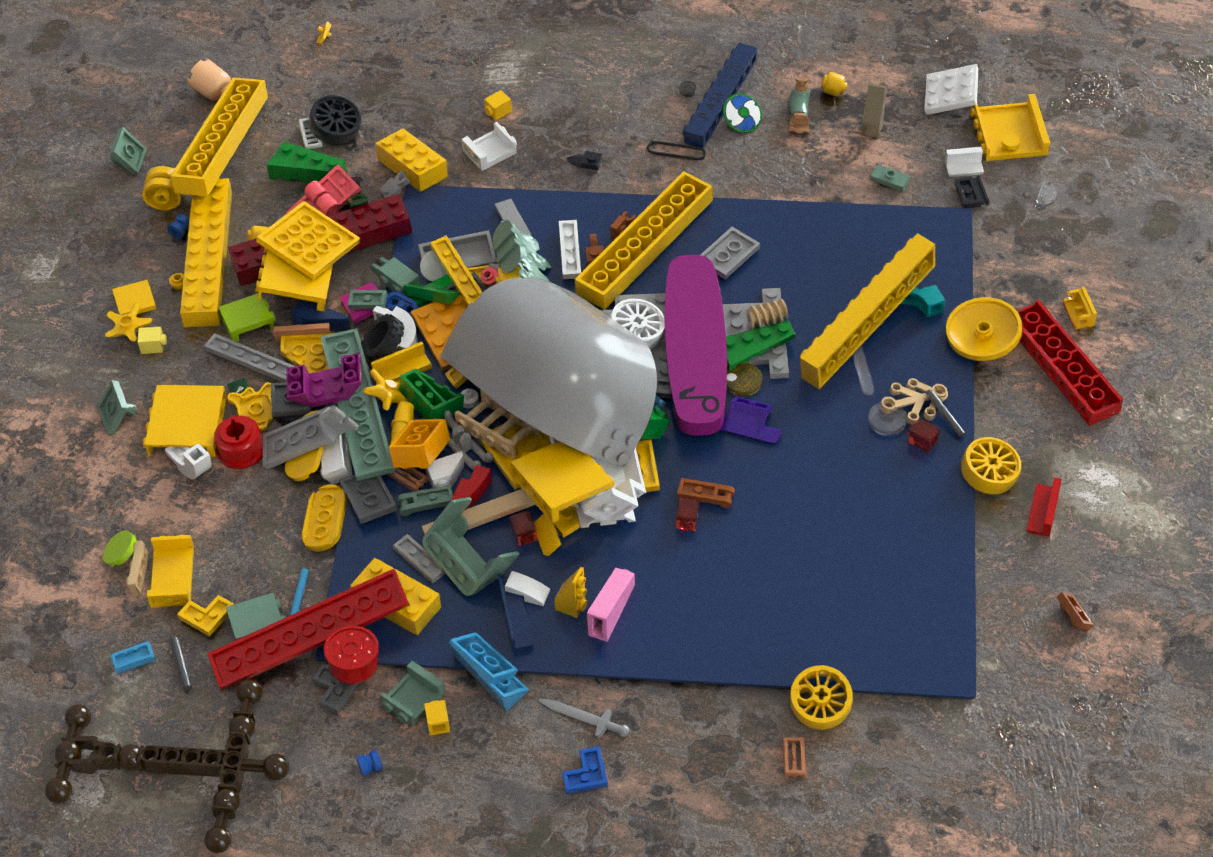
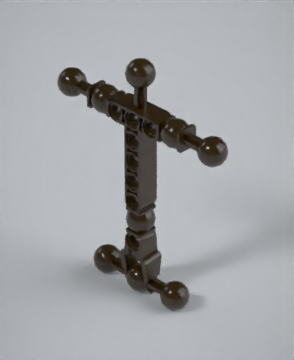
M247 679L242 681L237 687V697L241 701L239 711H233V719L229 723V737L225 750L156 745L145 747L141 745L139 748L134 744L121 747V744L115 745L110 742L98 741L96 736H80L81 730L86 728L91 722V712L85 705H72L65 713V722L69 727L67 736L61 738L62 742L55 749L57 762L54 766L58 769L55 778L48 781L45 787V795L47 799L55 804H61L69 800L72 795V785L68 781L71 770L73 772L93 774L97 770L102 769L112 770L117 768L120 770V768H123L124 770L132 771L139 768L140 771L146 770L151 773L219 777L220 784H218V791L213 797L212 806L216 821L214 827L207 831L204 838L206 848L210 852L218 854L228 850L232 843V836L227 830L229 819L236 818L235 811H237L240 804L239 792L242 787L245 771L263 772L268 779L274 781L281 780L289 771V762L281 754H271L265 760L248 759V745H250V738L255 732L256 722L252 708L254 704L260 701L263 695V688L256 680ZM82 749L93 751L88 759H81Z

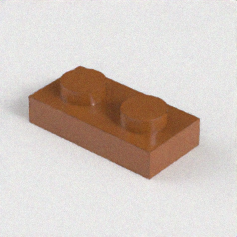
M1061 592L1057 596L1061 603V609L1068 613L1071 618L1070 622L1075 628L1089 631L1094 626L1072 594Z

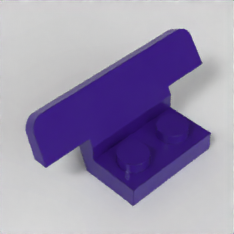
M737 396L731 400L727 416H724V423L720 431L771 444H776L779 441L783 430L765 426L767 416L772 411V405Z

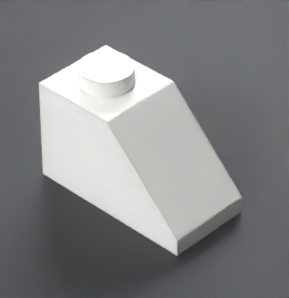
M462 451L434 460L430 467L426 468L432 488L451 485L452 487L465 466Z

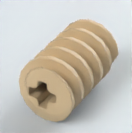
M779 299L778 302L771 301L770 304L766 302L763 306L758 304L756 308L750 306L749 310L747 309V318L752 330L755 329V324L761 328L762 322L769 326V320L773 324H776V319H779L782 323L783 317H786L788 320V311L783 299Z

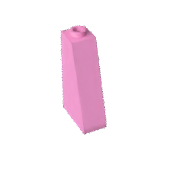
M615 568L587 612L588 636L608 642L635 586L634 573L626 569Z

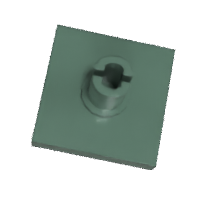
M122 127L117 131L110 151V159L115 164L119 162L132 175H136L140 171L147 148Z
M112 380L97 406L107 434H114L125 414L134 415L136 412V405L134 403H126L119 381Z

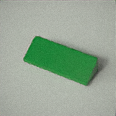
M417 283L404 284L406 296L449 305L460 295V292Z

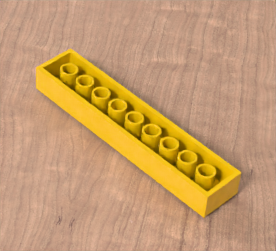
M232 78L171 174L174 193L208 197L268 98L265 80Z
M683 171L575 278V293L605 310L615 300V297L620 295L713 201V186Z
M229 178L218 179L208 197L192 195L180 309L184 327L221 325L218 307L222 306L232 201Z
M918 233L913 238H910L905 247L895 254L893 260L890 263H886L883 270L872 278L871 283L867 287L862 288L856 299L851 300L847 308L837 315L835 321L831 325L826 326L824 332L819 337H816L812 345L800 355L801 377L803 380L819 390L935 267V244Z

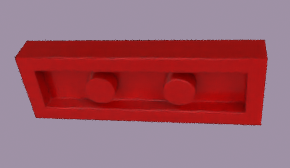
M1054 477L1052 486L1036 485L1027 532L1050 537L1062 481L1061 478Z

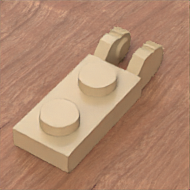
M142 540L137 541L133 545V560L130 561V573L126 578V586L130 589L133 596L141 595L149 552L145 549V544Z

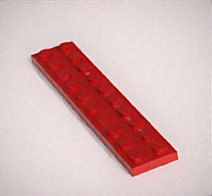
M392 569L207 653L219 688L223 691L324 645L328 636L339 628L345 626L364 627L406 608L410 604L396 570Z

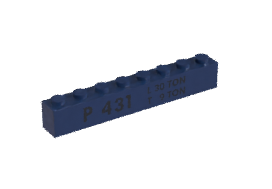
M738 43L736 48L732 49L729 59L725 60L723 69L719 70L717 79L712 81L709 92L705 93L702 103H699L696 113L692 114L688 126L684 127V143L704 149L724 116L723 107L726 100L738 93L757 61L756 47Z

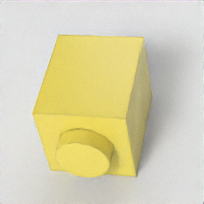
M161 327L139 328L138 345L141 354L163 353L164 345H167L166 334H163Z

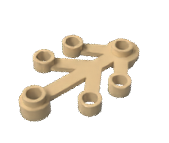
M914 378L908 380L906 387L899 383H892L890 387L892 395L898 396L903 394L908 397L900 400L884 397L881 401L880 409L884 414H891L897 408L914 404L912 411L908 413L906 418L909 424L914 425L918 422L919 412L924 401L930 400L925 393L921 394L916 392V390L919 389L926 393L927 390L932 389L941 402L947 399L948 391L942 384H935L931 387ZM932 401L923 414L927 420H933L936 415V407Z

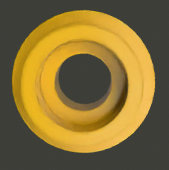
M173 274L169 278L170 286L176 290L183 289L184 274Z

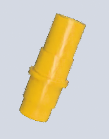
M402 401L397 405L394 420L391 422L390 445L408 422L414 418L415 407L410 402Z

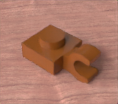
M628 211L623 212L622 216L619 215L610 226L612 240H615L636 219L635 214L631 218H627Z
M589 234L590 247H585L587 265H590L604 251L603 245L598 246L597 234Z

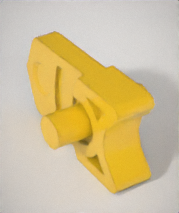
M326 22L323 27L318 26L317 28L319 36L316 43L319 45L324 42L326 36H331V33H329L331 24L329 22Z

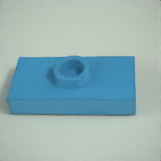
M149 641L110 655L116 674L156 661Z

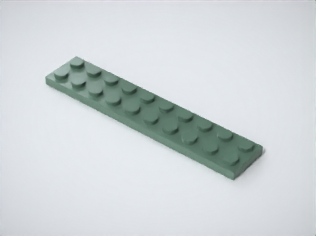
M357 328L322 336L321 341L328 369L341 367V356L360 353L361 386L349 400L337 402L338 408L358 424L357 430L345 432L357 481L394 473L395 469L376 398L363 392V389L371 387L372 383Z

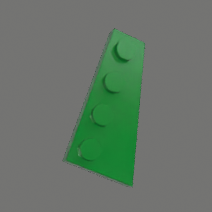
M789 320L726 336L727 365L729 370L735 369L736 365L740 363L745 364L749 362L750 358L756 355L761 356L765 354L766 350L772 347L775 349L795 339V332Z

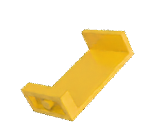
M191 535L151 537L154 549L151 590H147L150 608L184 606L189 600L191 601L194 554Z

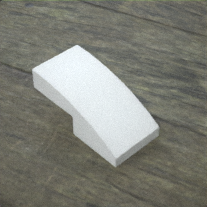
M514 571L511 572L505 585V591L524 596L525 602L544 606L550 593V588Z

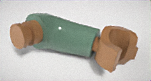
M797 77L796 82L798 83L792 88L790 94L791 118L789 121V132H795V134L809 133L808 103L811 90L808 88V84H806L808 83V78Z

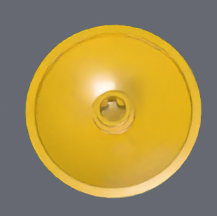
M991 297L974 298L960 304L951 312L946 322V336L952 349L959 355L976 361H989L1005 356L1017 346L1022 335V322L1016 309L1003 300Z

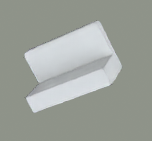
M982 147L946 150L945 164L948 176L958 177L983 174L984 170L981 162Z

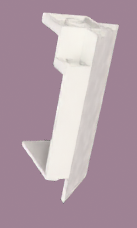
M550 436L551 444L558 442V440ZM636 448L624 466H616L593 457V460L602 466L604 472L613 478L615 486L572 505L577 508L581 528L589 527L590 524L599 522L600 526L616 524V520L627 519L628 522H635L633 509L638 507L637 498L646 493Z

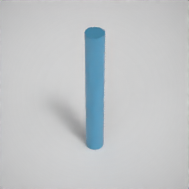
M306 568L301 569L290 615L299 612L309 570Z

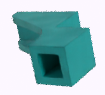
M936 285L924 287L920 290L916 286L900 304L916 306L923 311L926 317H930L944 312L945 299Z

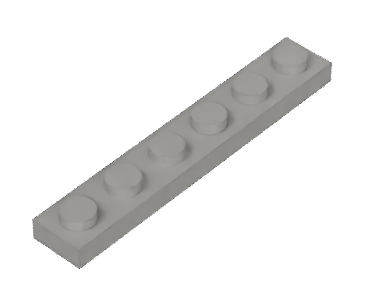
M215 333L204 345L205 351L280 382H286V368L294 367V365Z

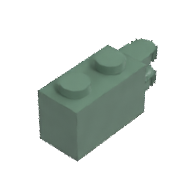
M381 257L378 260L381 267L375 263L370 266L371 271L379 277V281L383 286H387L393 292H398L406 296L404 284H420L419 275L395 257L389 261Z

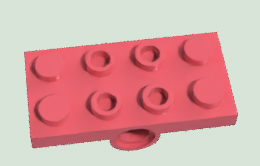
M337 164L319 182H310L304 190L305 195L286 213H289L305 201L321 213L329 216L337 213L348 203L347 198L355 196L362 189Z

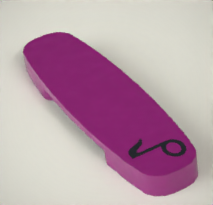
M683 255L673 259L669 264L666 282L665 345L670 396L677 427L682 432L695 436L710 435L719 431L723 426L726 409L727 346L724 311L713 262L703 255Z

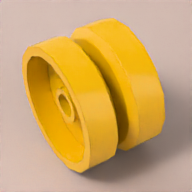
M157 166L147 172L142 191L143 200L147 205L154 209L167 211L179 206L182 194H176L173 190L171 174L174 168Z

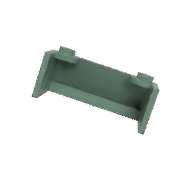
M471 497L451 500L422 540L425 550L459 590L467 596L478 593L497 580V574L500 573L502 576L519 555L517 551L501 554L486 563L463 537L468 529V522L462 513L472 501Z

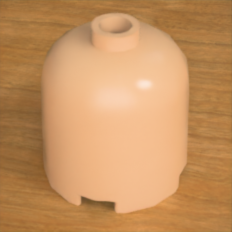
M209 59L207 61L200 60L190 71L192 73L191 79L187 80L188 85L211 101H218L231 81L230 76Z

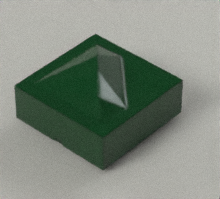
M245 378L227 384L230 393L241 394L249 387Z

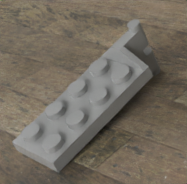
M333 405L263 435V467L268 470L331 443L340 434L349 430H357L358 424Z

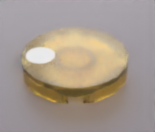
M740 363L736 365L735 369L727 370V389L735 395H752L761 388L762 373L752 364Z

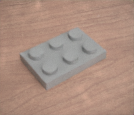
M731 227L701 255L709 258L714 264L716 274L726 280L760 249V243Z

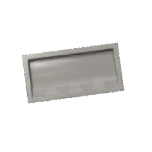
M489 230L448 238L467 268L497 263L495 252L492 249L493 244ZM430 242L418 244L422 260L426 253L432 251V248L430 247Z

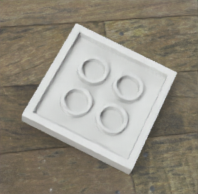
M977 64L927 74L924 109L926 115L977 105Z

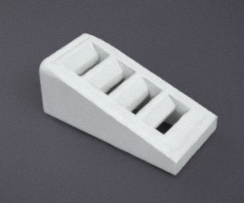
M309 118L299 119V128L305 148L316 149L323 147L322 141L317 138L307 140V138L315 137L313 133L306 135V133L311 132L310 129L305 130V128H310Z

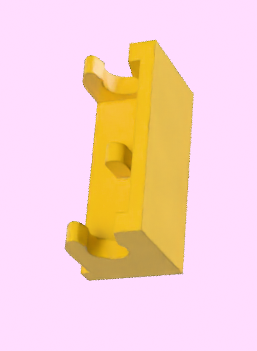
M1085 286L1068 291V296H1074L1065 298L1063 303L1074 328L1081 329L1095 326L1097 312Z

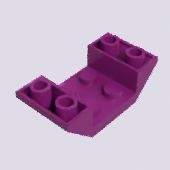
M360 353L341 356V367L309 373L305 364L286 368L287 399L309 407L349 400L362 384Z

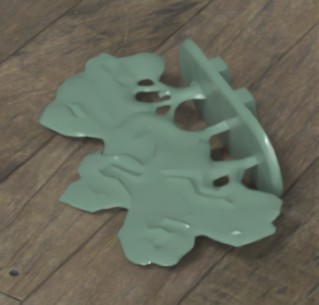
M504 219V221H500L501 223L493 234L494 246L492 249L497 254L496 261L500 264L503 273H510L519 265L521 268L519 270L521 278L535 277L549 281L539 269L546 270V268L552 267L545 258L536 252L540 250L537 240L529 235V233H521L509 220Z

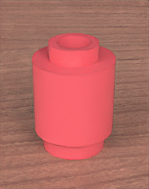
M493 267L485 268L481 273V281L490 288L496 284L495 277L498 276V271Z

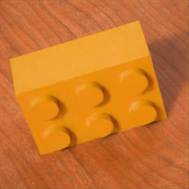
M446 419L410 420L389 446L393 467L409 469L411 467L425 469L430 467L450 441Z

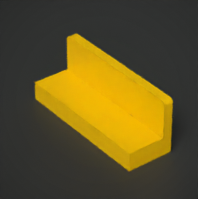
M422 342L371 362L372 369H375L382 378L394 382H400V375L415 368L421 372L432 369Z

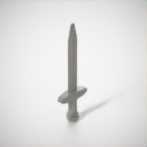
M539 699L541 704L553 711L597 726L596 738H600L606 730L620 734V737H626L629 734L628 726H621L610 722L612 715L610 709H607L599 717L555 700Z

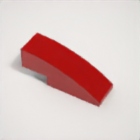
M476 465L469 480L461 478L451 500L471 497L472 501L466 509L471 508L483 496L492 482L491 469Z

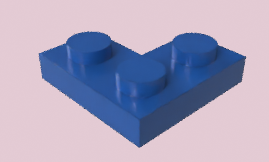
M600 746L579 750L582 768L562 772L566 794L608 787Z

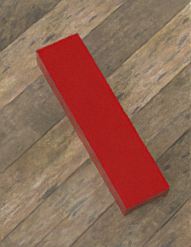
M1039 299L1035 300L1034 304L1017 311L1022 322V335L1019 342L1089 426L1122 411L1123 398Z

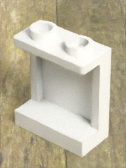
M498 122L494 123V130L474 141L468 136L462 138L463 152L481 171L517 153L516 139L510 136L505 127L501 126Z

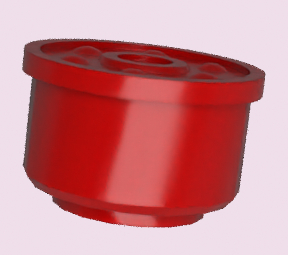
M242 415L232 416L217 426L214 432L216 454L224 466L232 469H244L253 466L262 459L263 434L260 432L255 420Z
M345 626L332 632L326 639L324 655L328 662L330 673L336 680L346 684L360 683L373 676L377 669L379 645L376 636L370 630L361 626Z

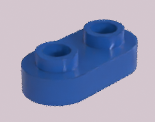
M391 292L387 295L386 306L391 311L397 306L411 316V312L408 311L412 308L413 310L419 308L414 300L398 292Z

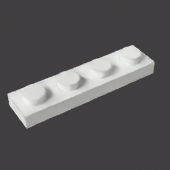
M577 220L559 221L563 279H575L581 273Z

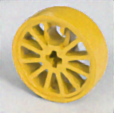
M984 437L973 441L965 450L961 460V472L967 483L974 489L986 494H1002L1011 489L1016 483L1021 472V460L1016 450L1008 443L997 438Z
M823 665L809 667L802 671L792 683L790 689L792 712L802 724L816 730L834 728L841 724L851 711L853 702L851 685L848 679L835 668ZM819 677L827 678L825 685H820ZM815 678L817 686L813 687L808 680ZM830 680L837 682L832 688H828ZM840 687L844 690V693L832 694ZM804 692L810 693L811 697L808 699H803L800 695ZM819 695H823V700L819 699ZM837 699H846L844 704L834 701ZM831 706H834L842 710L836 713V711ZM815 708L813 715L810 716L807 714L810 710ZM825 709L831 713L832 717H826ZM819 710L822 711L823 718H816Z

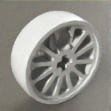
M642 299L623 300L614 307L610 318L642 339L650 350L655 348L663 337L665 331L664 315L658 307Z

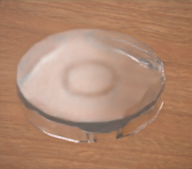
M880 402L870 409L868 421L870 427L875 432L882 435H891V433H900L905 428L907 414L903 407L895 409L891 414H884L880 409Z

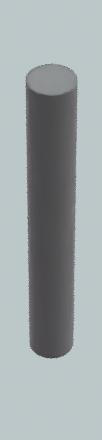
M932 389L927 390L925 394L959 437L965 435V431Z
M179 637L171 638V643L183 688L188 691L192 689L181 644Z

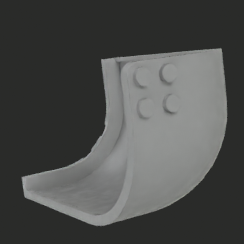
M516 277L499 282L480 294L481 297L474 303H470L462 313L440 357L499 405L534 428L595 458L616 466H624L629 461L646 429L656 397V366L653 355L646 343L576 293L541 278Z

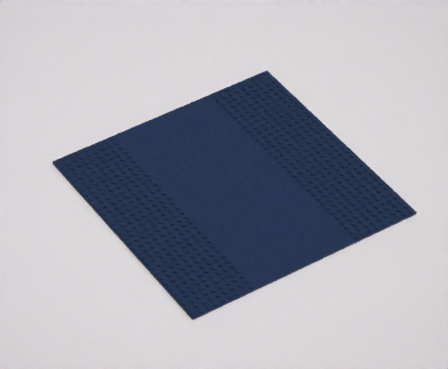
M406 185L403 204L410 218L412 233L396 237L392 258L395 257L417 273L420 284L427 285L433 281L426 279L421 273V258L418 244L432 242L446 235L448 238L488 230L493 244V234L501 223L500 221H502L495 209V204L512 199L531 236L539 244L540 250L536 252L545 258L552 267L546 268V270L539 269L541 273L551 283L575 293V279H563L559 221L577 220L580 267L582 272L588 266L585 247H590L589 234H597L598 246L603 245L605 250L614 241L611 239L610 226L619 215L622 216L623 212L628 211L627 218H631L634 214L637 218L659 195L433 185L420 192L412 185ZM713 197V201L620 295L666 293L667 274L671 261L683 255H701L731 227L759 242L760 249L726 280L717 275L722 304L763 303L762 289L780 288L781 299L784 300L787 307L788 320L795 332V339L786 343L789 378L770 379L769 364L736 366L731 371L727 366V375L734 373L737 378L734 381L727 380L725 415L727 416L731 400L736 396L769 404L773 407L771 413L767 416L765 426L783 430L776 444L720 430L710 435H688L677 427L671 397L670 399L661 398L667 403L660 410L666 413L665 416L670 419L668 426L660 439L639 440H652L660 490L646 492L637 498L638 507L633 509L635 522H628L627 519L616 520V524L600 526V522L592 523L589 527H580L564 538L557 532L561 545L550 556L543 554L532 525L544 514L537 505L467 530L463 537L486 563L501 554L515 551L519 553L511 566L501 576L502 581H507L511 572L514 571L533 578L550 588V593L544 606L525 602L524 596H522L533 643L532 650L513 653L498 579L478 593L467 596L459 590L447 574L432 584L393 550V544L407 534L424 548L422 540L425 534L422 526L436 521L446 506L414 512L409 516H401L399 511L401 506L398 504L397 497L413 491L390 478L387 474L381 475L396 503L397 511L360 524L347 499L341 536L337 542L327 599L350 589L353 581L374 558L439 593L441 608L418 636L385 617L364 626L378 640L377 665L407 666L411 661H414L421 667L467 670L453 655L449 641L450 639L476 632L518 669L517 673L791 689L793 681L802 671L812 666L823 665L840 671L848 679L852 692L975 699V489L967 483L961 472V460L964 452L974 441V360L967 359L956 353L948 343L946 336V322L951 312L960 304L973 299L972 209ZM918 233L935 244V267L917 285V288L920 290L924 287L936 285L945 299L944 312L926 317L923 311L916 306L899 304L820 390L803 380L801 377L800 355L812 345L816 337H819L824 332L826 326L831 325L835 321L837 315L847 308L851 300L856 299L862 288L867 287L871 283L872 278L883 270L886 263H890L893 260L895 254L905 247L910 238H913ZM386 286L387 294L393 292ZM615 300L605 310L614 309ZM589 302L590 304H592L593 306H595V307L598 308L599 310H603L602 308H600V307L596 306L595 304ZM415 323L417 343L422 342L424 344L425 354L432 365V369L423 373L434 378L435 382L441 386L446 385L450 387L449 390L456 394L466 389L475 390L478 393L479 403H481V389L469 379L457 389L452 385L445 375L450 369L441 370ZM387 332L382 336L378 345L382 342ZM370 375L372 386H375L376 381ZM914 378L931 387L935 384H942L948 391V397L942 403L965 431V435L959 437L937 408L933 420L924 418V411L930 406L931 400L924 401L919 412L918 422L914 425L909 424L906 420L914 404L897 408L891 414H884L880 409L881 401L884 397H892L895 400L908 397L903 394L898 396L892 395L890 393L892 383H899L906 387L908 380ZM919 389L916 390V392L918 393H925ZM375 396L388 446H390L391 422L394 420L398 403H392L389 410L383 409V402ZM463 407L462 413L466 415L474 408ZM414 408L413 420L425 419ZM485 408L474 420L477 421L479 416L484 413L492 414L494 410ZM482 415L479 419V423L485 420L489 415ZM500 416L495 420L493 429L503 425L508 418ZM447 424L449 436L453 440V430ZM473 437V440L482 449H484L483 445L479 441V438ZM446 445L435 460L455 453ZM472 449L469 450L468 456L473 461L480 459ZM482 460L480 462L481 466L491 469L492 482L483 496L472 507L522 488L520 487L515 490L494 461L486 463ZM465 463L460 475L451 487L453 495L461 478L469 480L473 473V470ZM352 464V475H354L355 471ZM413 467L427 476L426 468ZM410 474V475H411L412 477H414L415 479L420 480L419 478H417V477H415L414 475ZM681 478L732 486L735 492L734 496L731 497V507L723 508L716 504L677 498ZM430 481L424 483V487L419 488V491L432 488ZM582 567L584 568V577H586L585 589H587L585 597L587 606L575 618L555 610L554 598L562 584ZM615 568L626 569L635 574V586L608 642L588 636L587 612ZM324 645L317 648L316 659L327 662L324 655ZM819 677L820 685H825L826 677ZM815 678L808 680L813 687L817 686ZM830 680L828 688H832L837 682ZM841 687L836 690L838 692H844V690Z

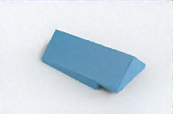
M476 632L450 639L449 645L453 655L506 712L528 692L529 688L515 677L518 669Z

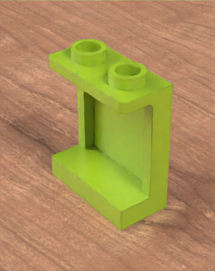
M259 293L218 307L221 320L232 341L238 343L240 342L239 334L267 324L273 330V322L276 321L273 311L269 312L268 309L270 307L267 299H263L261 296V300H258Z

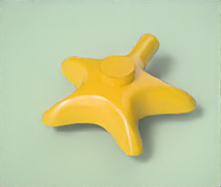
M138 303L133 304L129 314L120 315L110 311L107 313V316L115 323V327L108 331L105 336L107 338L126 336L130 341L136 342L137 337L135 333L139 328L150 325L152 319L137 317L141 307Z
M375 369L369 372L376 381V385L364 388L363 392L376 396L383 402V409L389 410L392 403L408 402L398 390L399 382L385 380Z

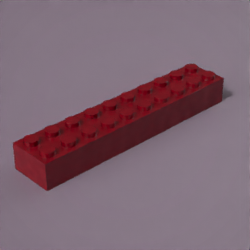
M400 194L328 216L360 238L359 244L349 252L412 233L410 218ZM257 238L228 247L240 286L261 280L258 279L260 268H264V266H261L262 257L267 255V253H264L265 247L256 242Z

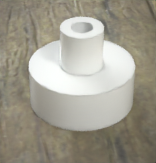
M466 389L461 392L464 395V408H474L478 405L479 397L475 390Z

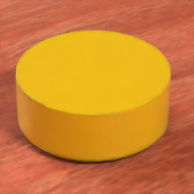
M1006 134L1002 137L1001 145L1006 150H1016L1019 147L1020 139L1014 134Z

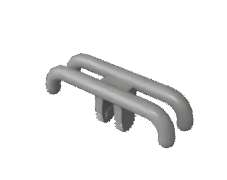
M446 410L444 417L449 427L453 430V440L450 438V441L447 443L449 448L454 453L462 451L464 463L473 471L475 466H481V463L478 460L473 461L465 453L470 449L484 462L491 463L493 461V454L491 452L486 453L471 438V435L464 431L462 426H457L451 411Z

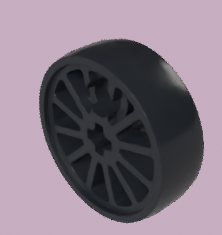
M328 95L321 97L313 104L309 114V127L317 139L330 145H344L351 142L357 136L361 125V113L352 101L342 96Z

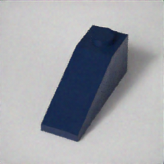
M301 299L290 312L293 325L329 323L330 331H347L351 329L349 316L327 307L324 308V311H318L317 303Z

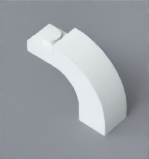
M379 306L374 308V321L378 320L382 315L391 314L403 322L404 335L401 337V342L397 345L395 352L417 344L415 323L405 310L397 306L393 311Z
M199 443L192 448L168 447L165 449L166 455L177 465L178 470L189 479H195L211 468L210 454Z

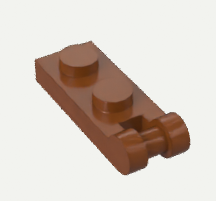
M681 478L677 498L730 508L732 505L731 497L734 496L735 489L732 486Z

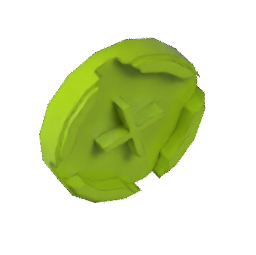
M128 530L117 533L107 543L103 551V561L110 567H114V565L119 566L127 561L134 552L133 545L137 542L136 536Z

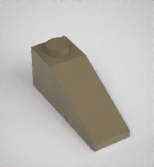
M869 83L861 135L879 137L884 122L886 86Z

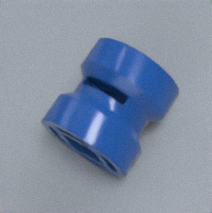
M183 214L177 215L174 222L168 225V232L173 237L181 239L185 235V231L189 230L190 219Z
M377 750L370 751L366 756L359 755L356 757L363 777L369 775L371 771L375 770L378 772L383 770Z

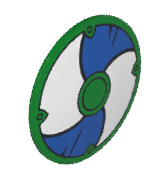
M735 94L726 100L723 107V115L731 128L738 132L749 133L759 127L762 121V110L755 99L745 94Z

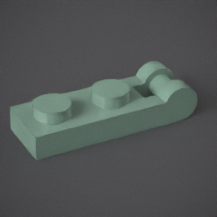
M451 485L401 494L397 497L398 504L401 506L399 508L400 515L409 516L414 512L445 507L451 501L453 494Z

